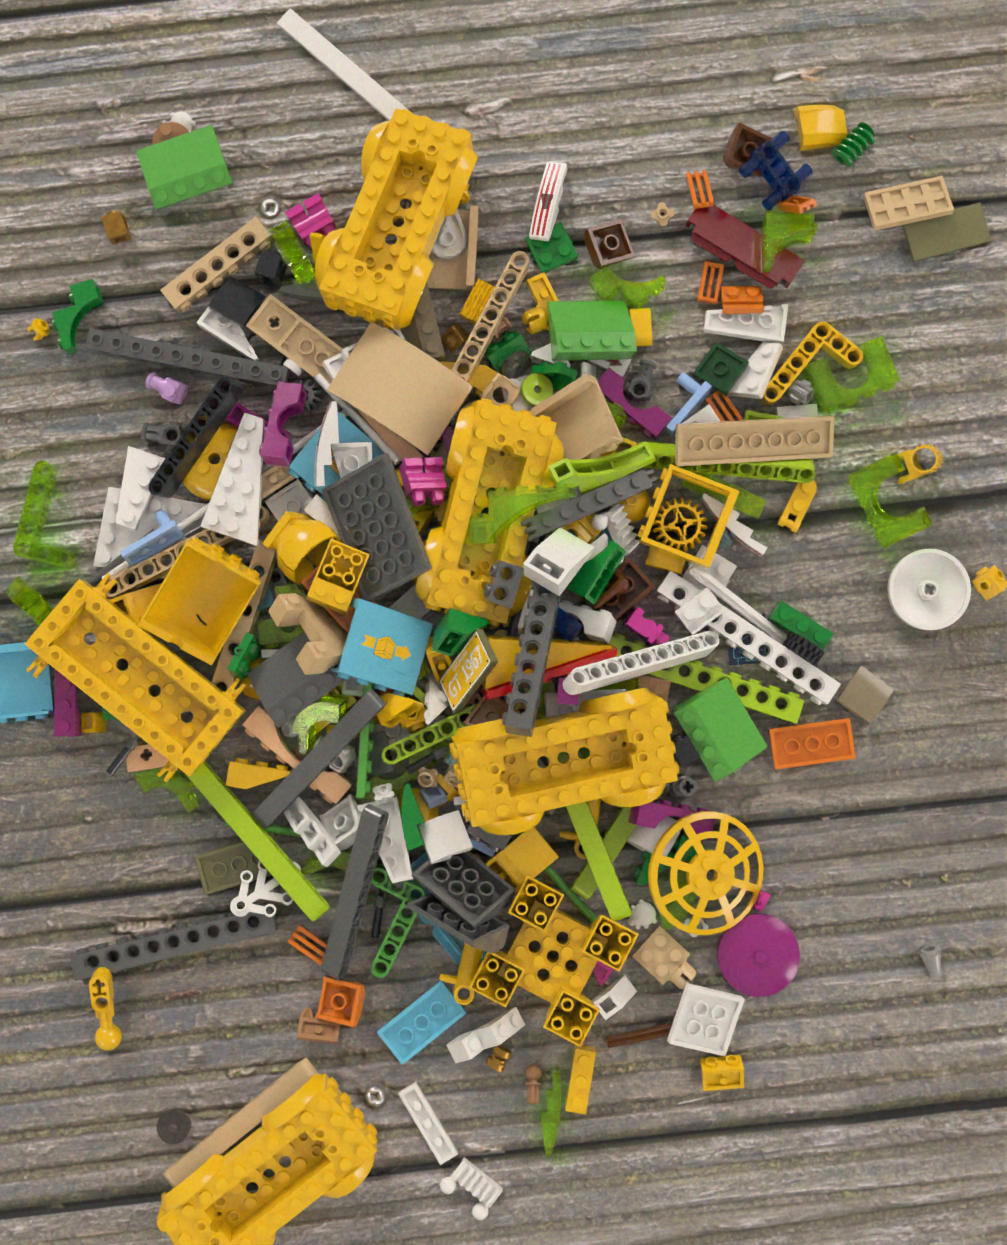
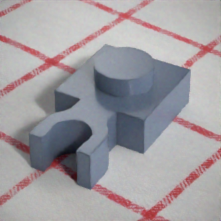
M417 780L420 796L429 809L448 802L447 795L439 783L434 788H426L421 786Z

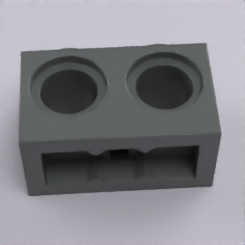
M497 560L495 564L493 563L489 571L491 576L490 582L485 585L483 590L484 601L512 608L524 568L501 560ZM503 568L509 570V577L506 580L501 577ZM497 588H501L503 591V596L499 600L496 599L494 594Z

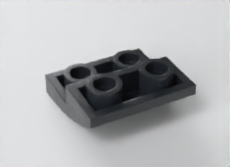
M230 276L213 297L208 307L244 328L266 297Z

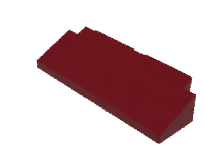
M715 205L695 209L686 223L687 228L691 224L695 226L692 231V241L725 262L733 259L736 261L735 266L738 270L767 288L778 286L781 279L786 281L784 287L788 288L805 261Z

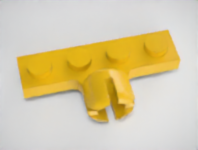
M544 272L527 279L525 282L536 303V307L525 311L522 316L523 324H529L526 330L530 334L549 330L547 301H559Z

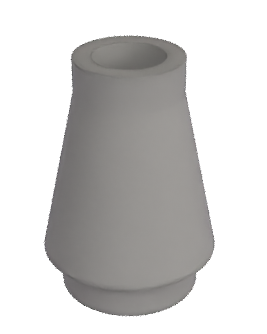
M934 945L923 947L920 957L929 972L930 978L942 976L941 951Z

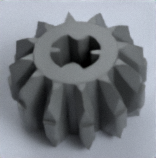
M299 380L298 383L303 385L309 397L305 401L303 412H300V414H303L305 409L308 414H311L312 407L318 410V406L315 403H322V399L319 398L322 392L317 390L318 385L316 383L311 386V381L307 380L304 385L302 380Z

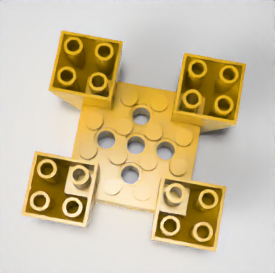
M527 875L508 910L509 914L522 920L507 952L495 951L493 953H486L469 988L505 1008L517 985L550 1002L543 1028L581 1047L600 1011V1008L582 993L597 961L620 972L639 934L602 914L589 926L557 909L564 894ZM565 932L568 934V937L564 941H559L556 938L557 934ZM531 941H538L540 946L538 949L533 950L529 947V943ZM555 950L558 952V956L555 959H549L547 953ZM569 960L576 962V966L572 969L565 966ZM540 969H546L549 972L546 977H540L537 973Z

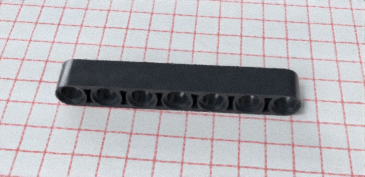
M227 377L220 378L151 479L148 487L151 494L164 498H170L175 494L243 393L241 383Z

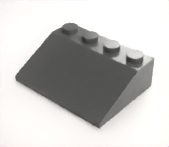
M305 632L247 673L266 712L278 728L345 680L337 677L338 673L331 671V668H338L339 665L328 668L324 673L304 674L296 658L306 642H311Z
M470 851L452 855L451 859L431 864L430 860H428L411 875L473 929L499 915L512 903L515 888Z
M432 893L411 901L406 906L474 948L493 953L504 947L510 926L496 917L473 929Z

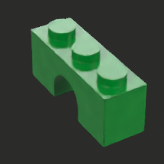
M783 601L777 602L767 620L783 630L803 636L822 650L825 649L834 634Z

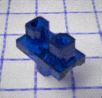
M558 607L554 630L569 642H572L577 632L584 625Z

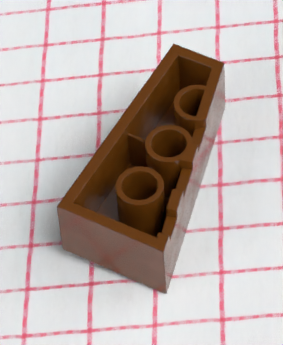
M629 556L620 568V571L629 581L628 589L621 595H614L597 609L594 606L591 607L594 611L606 610L611 612L617 622L655 591V585ZM581 622L580 628L584 631V625Z

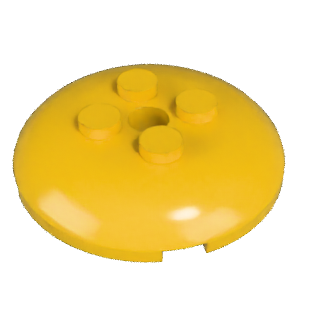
M223 422L183 480L184 486L195 496L207 501L211 500L238 427ZM216 456H219V463L212 464V459Z

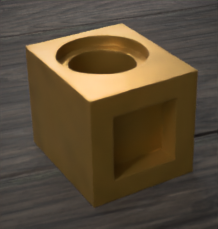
M113 210L107 212L105 216H101L107 238L113 245L132 240L126 218L121 211Z

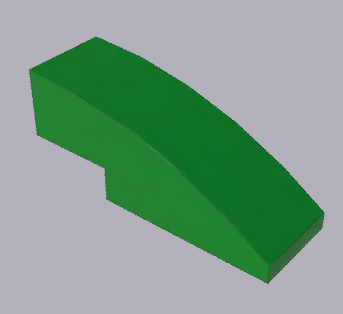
M407 783L405 784L402 796L401 816L408 851H412L424 846L418 825L425 821L412 788Z

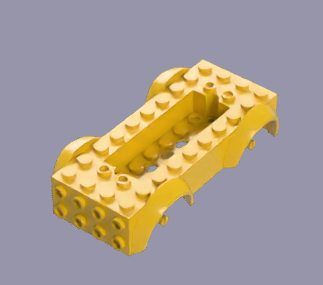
M395 108L391 120L379 123L370 130L361 156V171L364 180L362 189L345 228L336 229L328 233L323 239L316 257V283L328 308L343 310L352 317H356V315L363 317L369 323L377 322L388 330L396 329L400 331L401 328L410 325L425 284L434 266L429 255L445 217L456 213L470 175L478 160V155L473 150L472 135L467 130L450 127L447 123H438L432 121L427 116H418L409 110ZM409 199L412 205L408 209H403L400 206L401 201ZM397 219L404 221V224L400 227L393 225ZM388 235H395L397 241L395 244L389 245L385 242V238Z
M481 398V400H477L470 404V406L461 409L446 465V473L452 479L442 523L440 527L430 530L425 546L432 569L418 576L415 594L420 599V603L425 604L426 609L440 611L443 608L445 609L444 613H447L451 608L486 619L489 625L500 626V623L507 624L508 618L516 615L523 608L531 590L532 580L524 576L523 571L512 608H506L484 601L483 590L491 579L489 575L490 568L497 560L524 568L523 564L529 557L525 553L529 533L525 534L524 529L530 527V524L522 527L520 522L534 516L537 500L548 494L555 485L548 466L563 460L564 448L561 440L555 433L557 423L551 421L552 418L544 415L535 417L532 416L530 411L521 409L518 412L512 410L513 407L510 405L500 404V406L492 404V400ZM491 487L495 488L498 493L497 497L493 500L486 496L487 489ZM483 508L491 510V517L487 520L481 516ZM483 527L487 530L488 534L485 539H479L476 536L478 528ZM503 568L501 571V577L505 580L509 577V570L507 568ZM501 588L495 590L496 599L499 600L503 596Z
M646 687L582 701L579 711L535 720L532 737L506 733L505 725H502V719L458 728L454 736L451 737L452 743H449L451 756L456 760L453 768L455 776L460 781L457 784L459 796L464 801V804H461V809L466 822L470 821L472 827L479 826L490 834L512 835L535 827L541 821L544 812L551 809L595 799H601L605 803L618 807L641 806L654 801L662 794L666 783L678 781L677 774H679V767L677 762H674L673 756L676 753L675 745L670 739L672 727L670 721H667L666 713L669 712L667 702L658 695L651 693ZM582 747L589 749V756L585 759L578 757V750ZM567 752L568 759L565 762H559L557 759L559 753ZM541 756H546L549 759V764L545 768H540L537 765V760Z
M326 1073L314 1074L282 1104L268 1114L262 1115V1126L224 1156L218 1154L211 1155L179 1185L167 1193L166 1191L162 1193L161 1205L156 1221L158 1228L168 1234L173 1245H273L277 1230L323 1195L329 1198L346 1196L364 1181L373 1166L375 1153L377 1152V1130L371 1123L368 1124L364 1120V1114L359 1108L355 1109L348 1094L342 1093L338 1089L339 1085L333 1077L329 1078ZM283 1156H288L292 1161L287 1167H283L279 1163L280 1158ZM271 1169L275 1174L272 1177H266L263 1172ZM250 1182H255L258 1185V1190L254 1193H250L246 1189L247 1184Z

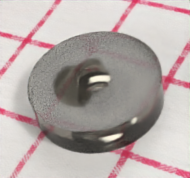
M517 351L504 360L500 367V372L509 379H516L529 369L532 360L525 351Z
M180 1109L166 1111L157 1123L158 1136L168 1144L181 1143L186 1139L191 1130L189 1116ZM171 1124H176L177 1129H172Z

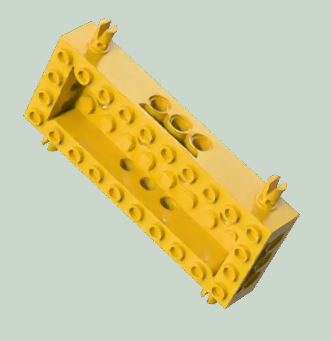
M107 573L96 587L79 579L25 643L28 648L38 655L29 668L26 669L27 672H32L36 668L32 676L38 678L44 668L50 664L169 760L161 771L157 773V776L161 777L168 771L163 781L168 783L178 768L188 776L193 775L246 711L236 703L235 699L247 685L243 683L236 689L240 682V679L236 678L226 692L220 690L150 632L139 627L134 619L107 599L106 594L118 582L116 579H112L108 583L111 578L110 574ZM88 633H93L96 636V641L92 645L87 644L85 641ZM120 659L128 661V668L124 671H121L117 666ZM152 685H158L161 689L157 697L150 694V687ZM184 711H190L193 714L191 722L187 723L182 720V713Z

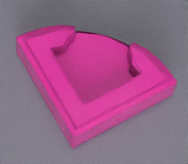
M760 890L753 909L762 911L770 898V894Z
M597 961L593 969L595 978L601 986H603L614 971L613 968L600 961Z

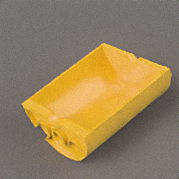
M193 537V539H189L185 543L138 626L167 642L178 645L183 651L212 666L261 584L260 574L241 562L243 559L233 553L229 555L224 552V548L216 543L210 545ZM196 614L199 615V617L207 624V626L200 622Z

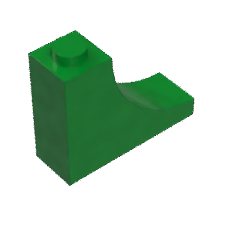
M610 541L599 555L582 565L565 590L595 605L627 551L617 543Z

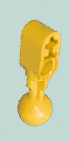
M99 967L93 972L89 982L92 1008L95 1010L96 1018L100 1020V1027L95 1033V1042L100 1049L110 1051L120 1044L122 1033L119 1027L114 1025L112 1017L115 1015L112 974L109 969ZM99 998H105L107 1001H102Z

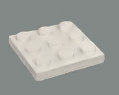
M686 983L667 1041L672 1045L725 1056L745 999L739 995Z

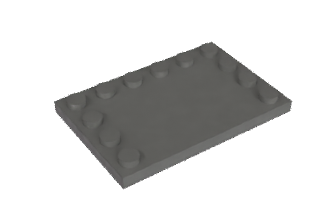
M384 453L322 489L341 543L370 554L358 582V588L363 600L371 602L432 569L389 454Z

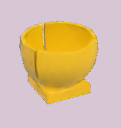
M286 511L263 541V544L269 549H276L277 564L281 571L290 580L301 585L300 582L315 569L305 556L317 567L322 561L330 539L341 542V539L329 526L321 521L313 520L308 514Z

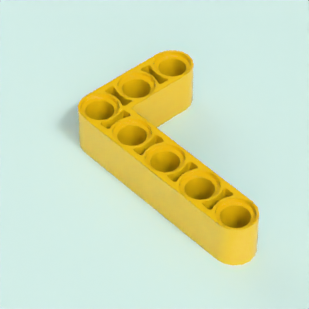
M819 322L770 380L760 400L766 406L775 404L820 348L847 369L855 368L862 361L863 352L826 322ZM816 329L823 330L825 336H818ZM833 341L840 344L839 350L832 346ZM804 345H810L812 352H806ZM848 354H853L856 357V362H851L848 359ZM791 360H797L800 368L793 367ZM780 375H783L787 378L786 384H783L779 381L778 378ZM766 391H772L775 394V399H769L766 396Z

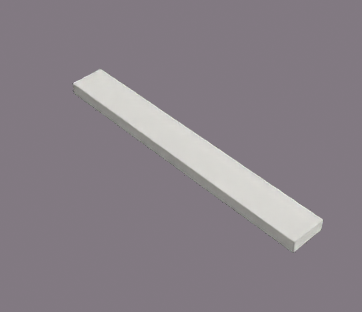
M291 8L277 22L283 31L388 121L391 120L395 108L408 110Z

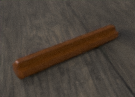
M673 1023L609 1035L606 1037L607 1046L612 1048L667 1037Z

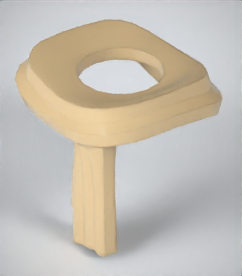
M497 373L482 393L481 398L492 400V404L500 406V404L511 406L519 396L520 390L509 378ZM504 387L507 389L509 397L505 402L498 403L494 400L493 392L496 388Z

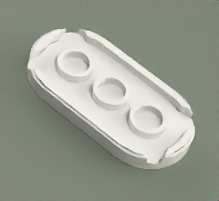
M458 209L454 215L445 217L431 250L433 255L442 260H453L459 257L467 246V234Z

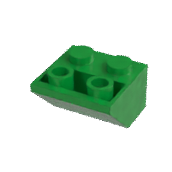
M450 608L434 630L432 651L447 656L459 653L476 629L484 630L488 620Z

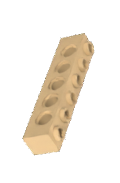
M254 217L160 291L179 314L186 312L196 300L205 298L209 290L213 287H219L226 277L236 274L240 270L239 267L253 261L256 257L255 255L262 249L267 250L271 246L273 239L258 218ZM249 239L255 240L253 245L246 246V242ZM232 252H239L236 258H230ZM222 263V269L214 270L216 264ZM203 275L207 276V279H206L205 282H203V283H199V282H198V280H199V278H200L201 276H203ZM185 288H191V292L188 295H182Z

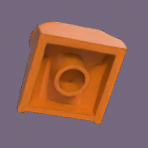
M324 976L316 1018L350 1027L357 1026L365 998L364 985L356 981H339L335 978Z

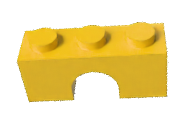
M574 1044L571 1076L564 1104L565 1111L586 1115L596 1056L594 1046L582 1045L579 1047Z

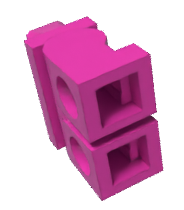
M319 193L303 201L309 213L308 216L301 203L285 212L304 245H308L311 250V232L327 236L328 233L336 228Z
M442 457L424 458L423 461L422 458H404L399 470L406 491L405 496L411 499L413 506L424 505L426 502L425 497H430L432 505H441L443 503L444 491L447 486L444 473L442 472Z
M639 607L634 608L622 624L638 637L644 638L643 642L647 645H660L667 643L670 639L668 635L662 632L664 628L662 625L642 617L645 611Z

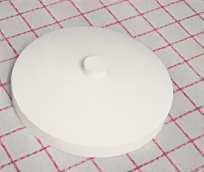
M922 549L906 555L895 565L888 580L887 591L893 611L904 623L920 630H937L953 624L963 615L970 601L971 584L966 569L954 556L942 550Z

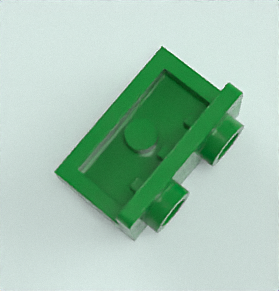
M516 330L507 332L503 335V339L497 343L490 344L484 354L494 370L501 375L518 365L532 353L522 335Z
M541 362L540 365H532L531 368L532 374H542L551 381L553 391H560L575 381L577 371L568 368L567 364L563 362H555V365Z

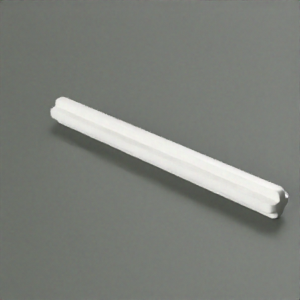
M694 564L689 569L688 573L705 587H708L711 592L780 644L786 641L787 635L697 564Z

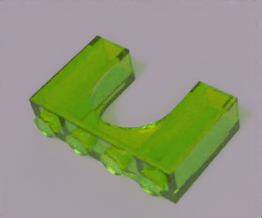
M882 336L864 342L859 347L863 352V360L867 367V379L860 388L848 389L838 384L833 377L826 358L804 367L803 370L806 378L811 383V387L814 388L815 392L813 395L821 413L827 411L828 414L838 411L841 405L846 404L848 407L858 403L857 399L865 397L866 400L876 396L877 391L883 389L884 392L896 388L895 384L900 379Z
M897 452L889 454L848 475L850 479L849 485L855 490L858 496V503L865 510L867 521L874 528L876 539L883 548L933 525L925 507L902 517H894L885 513L878 503L877 494L880 485L888 478L906 470Z

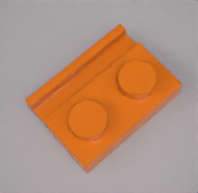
M721 286L720 294L723 314L763 313L764 305L761 286Z

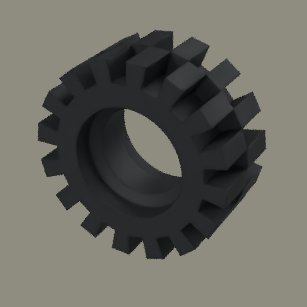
M795 633L792 634L785 645L786 648L815 667L824 655V651L813 642Z

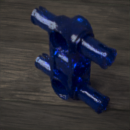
M783 130L772 140L765 141L761 146L754 149L750 159L743 166L739 167V173L744 178H748L750 174L758 169L772 188L773 192L762 201L763 207L768 211L772 210L780 201H786L791 195L796 194L802 182L813 173L810 165L806 163L794 173L781 155L779 149L790 141L789 135Z

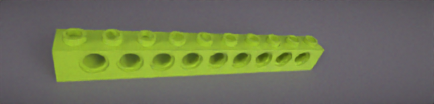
M616 633L614 636H611L609 644L618 649L617 656H621L620 650L623 646L629 647L631 652L646 648V643L634 640L632 643L626 641L625 636ZM697 660L669 667L666 671L658 670L647 674L659 679L669 680L671 683L698 692L717 683L719 679L727 677L736 693L739 685L745 686L746 694L742 697L738 695L744 707L794 724L798 722L805 701L799 699V694L789 691L788 694L780 692L781 689L769 685L766 688L760 686V681L749 679L748 682L741 679L742 675L733 672L727 675L722 673L723 669L711 666L710 669L703 667V662ZM682 665L686 666L689 670L686 677L679 675L678 670ZM701 672H705L708 676V680L704 684L698 680V675ZM760 691L766 696L765 701L759 703L756 699V695ZM778 698H782L785 702L782 709L776 707V700Z

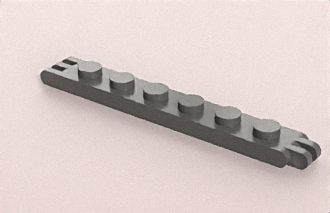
M643 468L523 520L520 524L522 527L530 524V527L524 529L525 534L534 532V534L527 537L530 542L558 528H562L654 487L653 483L658 481L659 478L655 476L650 479L649 476L656 473L655 470L646 471Z

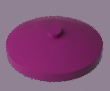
M752 913L747 914L740 922L722 933L717 947V961L722 975L733 988L749 996L765 997L778 993L792 981L798 970L800 951L795 935L786 924L771 915Z

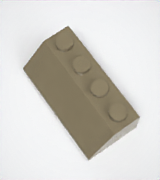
M426 282L410 325L401 328L400 331L405 341L438 362H446Z

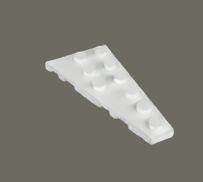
M244 413L201 527L259 547V515L262 496L261 474L263 459L259 455V448L264 442L265 420Z

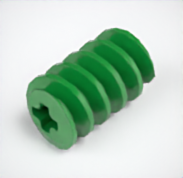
M860 122L831 151L834 159L842 165L851 167L853 165L852 161L856 162L858 156L864 154L863 150L867 151L869 145L875 143L873 129L867 123Z

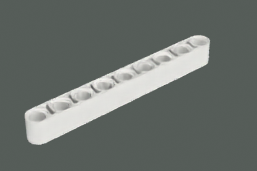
M706 631L573 669L565 678L562 686L568 694L576 695L708 656L718 646L719 638L714 632Z

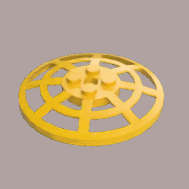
M714 811L692 813L673 823L656 843L648 869L650 893L660 914L676 928L696 935L720 933L740 922L756 902L763 881L762 854L753 834L737 819ZM702 819L721 820L719 832L706 831L699 834L695 833L690 823ZM729 822L740 828L752 842L745 849L734 838L727 835ZM683 828L689 839L678 849L674 859L662 855L670 839ZM707 838H718L715 850H704L700 841ZM726 841L738 851V854L731 859L723 853ZM693 845L697 854L693 856L689 864L682 862L681 858ZM754 851L756 852L758 863L756 884L749 882L750 867L747 858ZM740 862H743L744 866L743 880L734 878V867ZM659 863L671 867L670 884L672 892L662 897L659 893L657 881ZM678 869L686 871L687 885L680 889L677 883ZM713 869L714 877L708 880L707 872ZM732 886L741 888L736 898L729 904L725 894L728 893ZM746 890L753 892L744 910L736 918H733L731 910L741 901ZM693 892L696 896L700 897L696 909L691 907L683 899V896ZM718 899L722 909L704 912L708 900ZM677 900L684 910L693 914L688 926L675 919L665 905ZM724 915L727 923L715 929H696L701 917L714 918Z

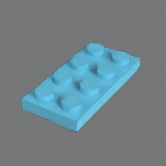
M440 980L381 1027L377 1034L403 1065L463 1017L467 1011L461 1004L455 1001L453 993Z

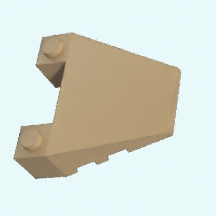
M296 593L278 594L268 611L276 626L301 625L311 641L306 642L296 658L304 674L324 673L328 668L339 665L348 635L345 630L322 606L309 602L306 598Z

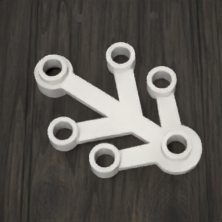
M259 861L255 892L247 896L249 883L253 880V874L249 870L243 871L240 875L242 882L239 896L231 901L230 909L238 917L246 916L249 912L264 914L270 918L276 914V907L273 904L261 906L252 903L258 899H264L290 905L293 899L291 898L290 902H285L283 897L289 895L287 892L283 894L270 892L280 884L275 878L265 884L268 870L261 868V862ZM293 862V863L297 866V868L301 871V868H300L299 864ZM249 874L251 878L246 881L243 879V875ZM242 902L245 904V907L238 909L237 904ZM268 907L274 909L272 914L266 913Z

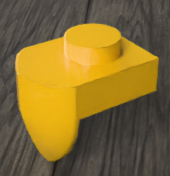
M441 773L436 777V781L448 793V802L438 806L453 801L454 797L459 795L455 787L443 780L444 776Z

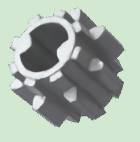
M797 379L790 385L787 394L791 398V402L799 406L800 403L803 405L808 404L815 391L811 387L810 382L805 379L802 381Z

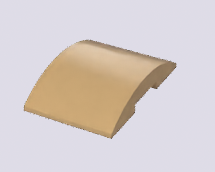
M371 322L327 388V391L429 456L473 389V386L414 345Z

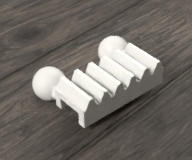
M617 503L610 506L611 509L608 512L595 515L592 518L591 524L596 530H603L607 527L613 542L627 551L624 555L627 556L638 546L639 540L635 539L637 534L632 532L634 527L629 525L631 520L625 518L628 513L622 512L624 505Z
M465 1157L456 1170L451 1173L450 1177H445L440 1182V1189L445 1194L453 1193L456 1189V1181H458L460 1186H464L467 1191H470L474 1197H477L482 1202L475 1204L472 1209V1214L477 1220H484L488 1216V1208L491 1207L503 1191L501 1186Z

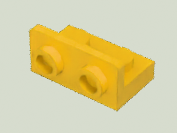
M740 1055L700 1058L703 1091L744 1088V1066Z

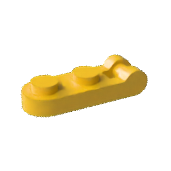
M814 480L809 483L798 482L777 525L781 527L786 526L794 533L798 531L817 490V484ZM789 514L796 517L794 521L788 519Z

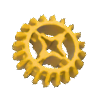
M676 498L672 499V505L666 501L664 503L666 509L662 506L659 507V511L662 514L657 513L656 518L659 520H654L653 525L658 526V528L653 529V533L660 532L656 540L663 538L662 544L669 543L670 547L673 548L675 546L677 550H680V546H682L684 552L688 551L687 545L694 549V542L697 544L701 543L698 536L705 537L706 535L700 531L707 529V525L701 524L707 520L706 517L700 518L704 511H696L699 506L698 504L691 507L692 500L690 499L686 504H684V498H680L679 504ZM679 509L687 511L694 519L684 518ZM673 510V522L664 525L666 514ZM678 520L680 521V523H684V526L681 530L679 527L675 526ZM696 525L693 536L686 540L687 527ZM665 531L675 532L680 541L670 538Z

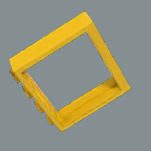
M670 464L668 469H663L660 479L663 480L661 487H656L652 498L656 500L653 507L649 506L645 514L648 520L645 526L641 525L637 536L641 537L639 543L708 569L711 566L739 491ZM672 475L727 496L702 559L648 538Z

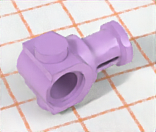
M151 372L146 378L145 384L147 389L159 391V395L172 403L181 405L188 395L189 385L169 377L164 379L159 377L156 372Z

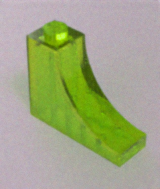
M766 210L762 222V272H771L775 257L783 249L794 244L811 242L812 236L817 233L818 226L817 223H814V214Z

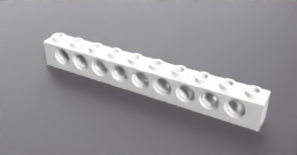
M672 571L668 572L656 590V593L659 594L657 598L666 604L671 602L675 605V610L701 592V590ZM675 589L683 591L684 597L682 600H677L674 597ZM720 604L725 611L717 617L716 622H710L706 625L710 628L708 631L714 632L718 637L722 636L725 638V643L734 649L738 647L743 650L742 654L748 659L753 660L755 658L760 662L759 666L766 671L771 669L776 672V677L785 683L789 681L794 684L793 688L799 693L804 694L806 692L811 696L810 700L814 703L821 705V703L828 704L841 685L839 682ZM726 623L733 624L734 631L732 634H728L725 631ZM744 634H748L751 637L749 645L743 644L741 640ZM761 645L766 646L768 649L766 656L759 654V647ZM779 656L785 660L782 668L776 665V659ZM796 667L802 672L799 679L793 676V670ZM812 679L818 681L819 686L816 690L810 688V681Z

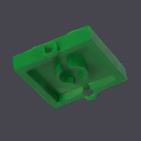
M561 221L554 224L549 241L529 239V236L525 237V242L531 252L530 257L533 262H536L540 273H548L578 259L573 241H571Z
M247 632L239 647L234 649L235 655L227 668L235 680L236 678L240 679L241 683L244 678L248 677L247 673L252 669L250 666L254 660L258 659L261 653L260 645L256 638Z

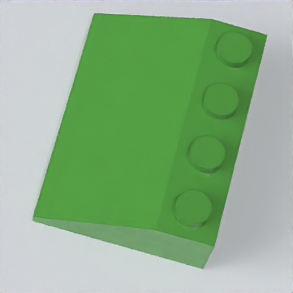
M212 125L136 151L148 190L157 210L234 184Z
M547 301L552 361L631 359L636 353L635 331L625 301Z
M727 677L673 706L675 716L701 756L700 758L715 782L733 773L768 747Z

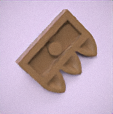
M306 1007L300 1015L296 1038L298 1040L338 1044L341 1024L316 1018V1015L313 1018L310 1007Z

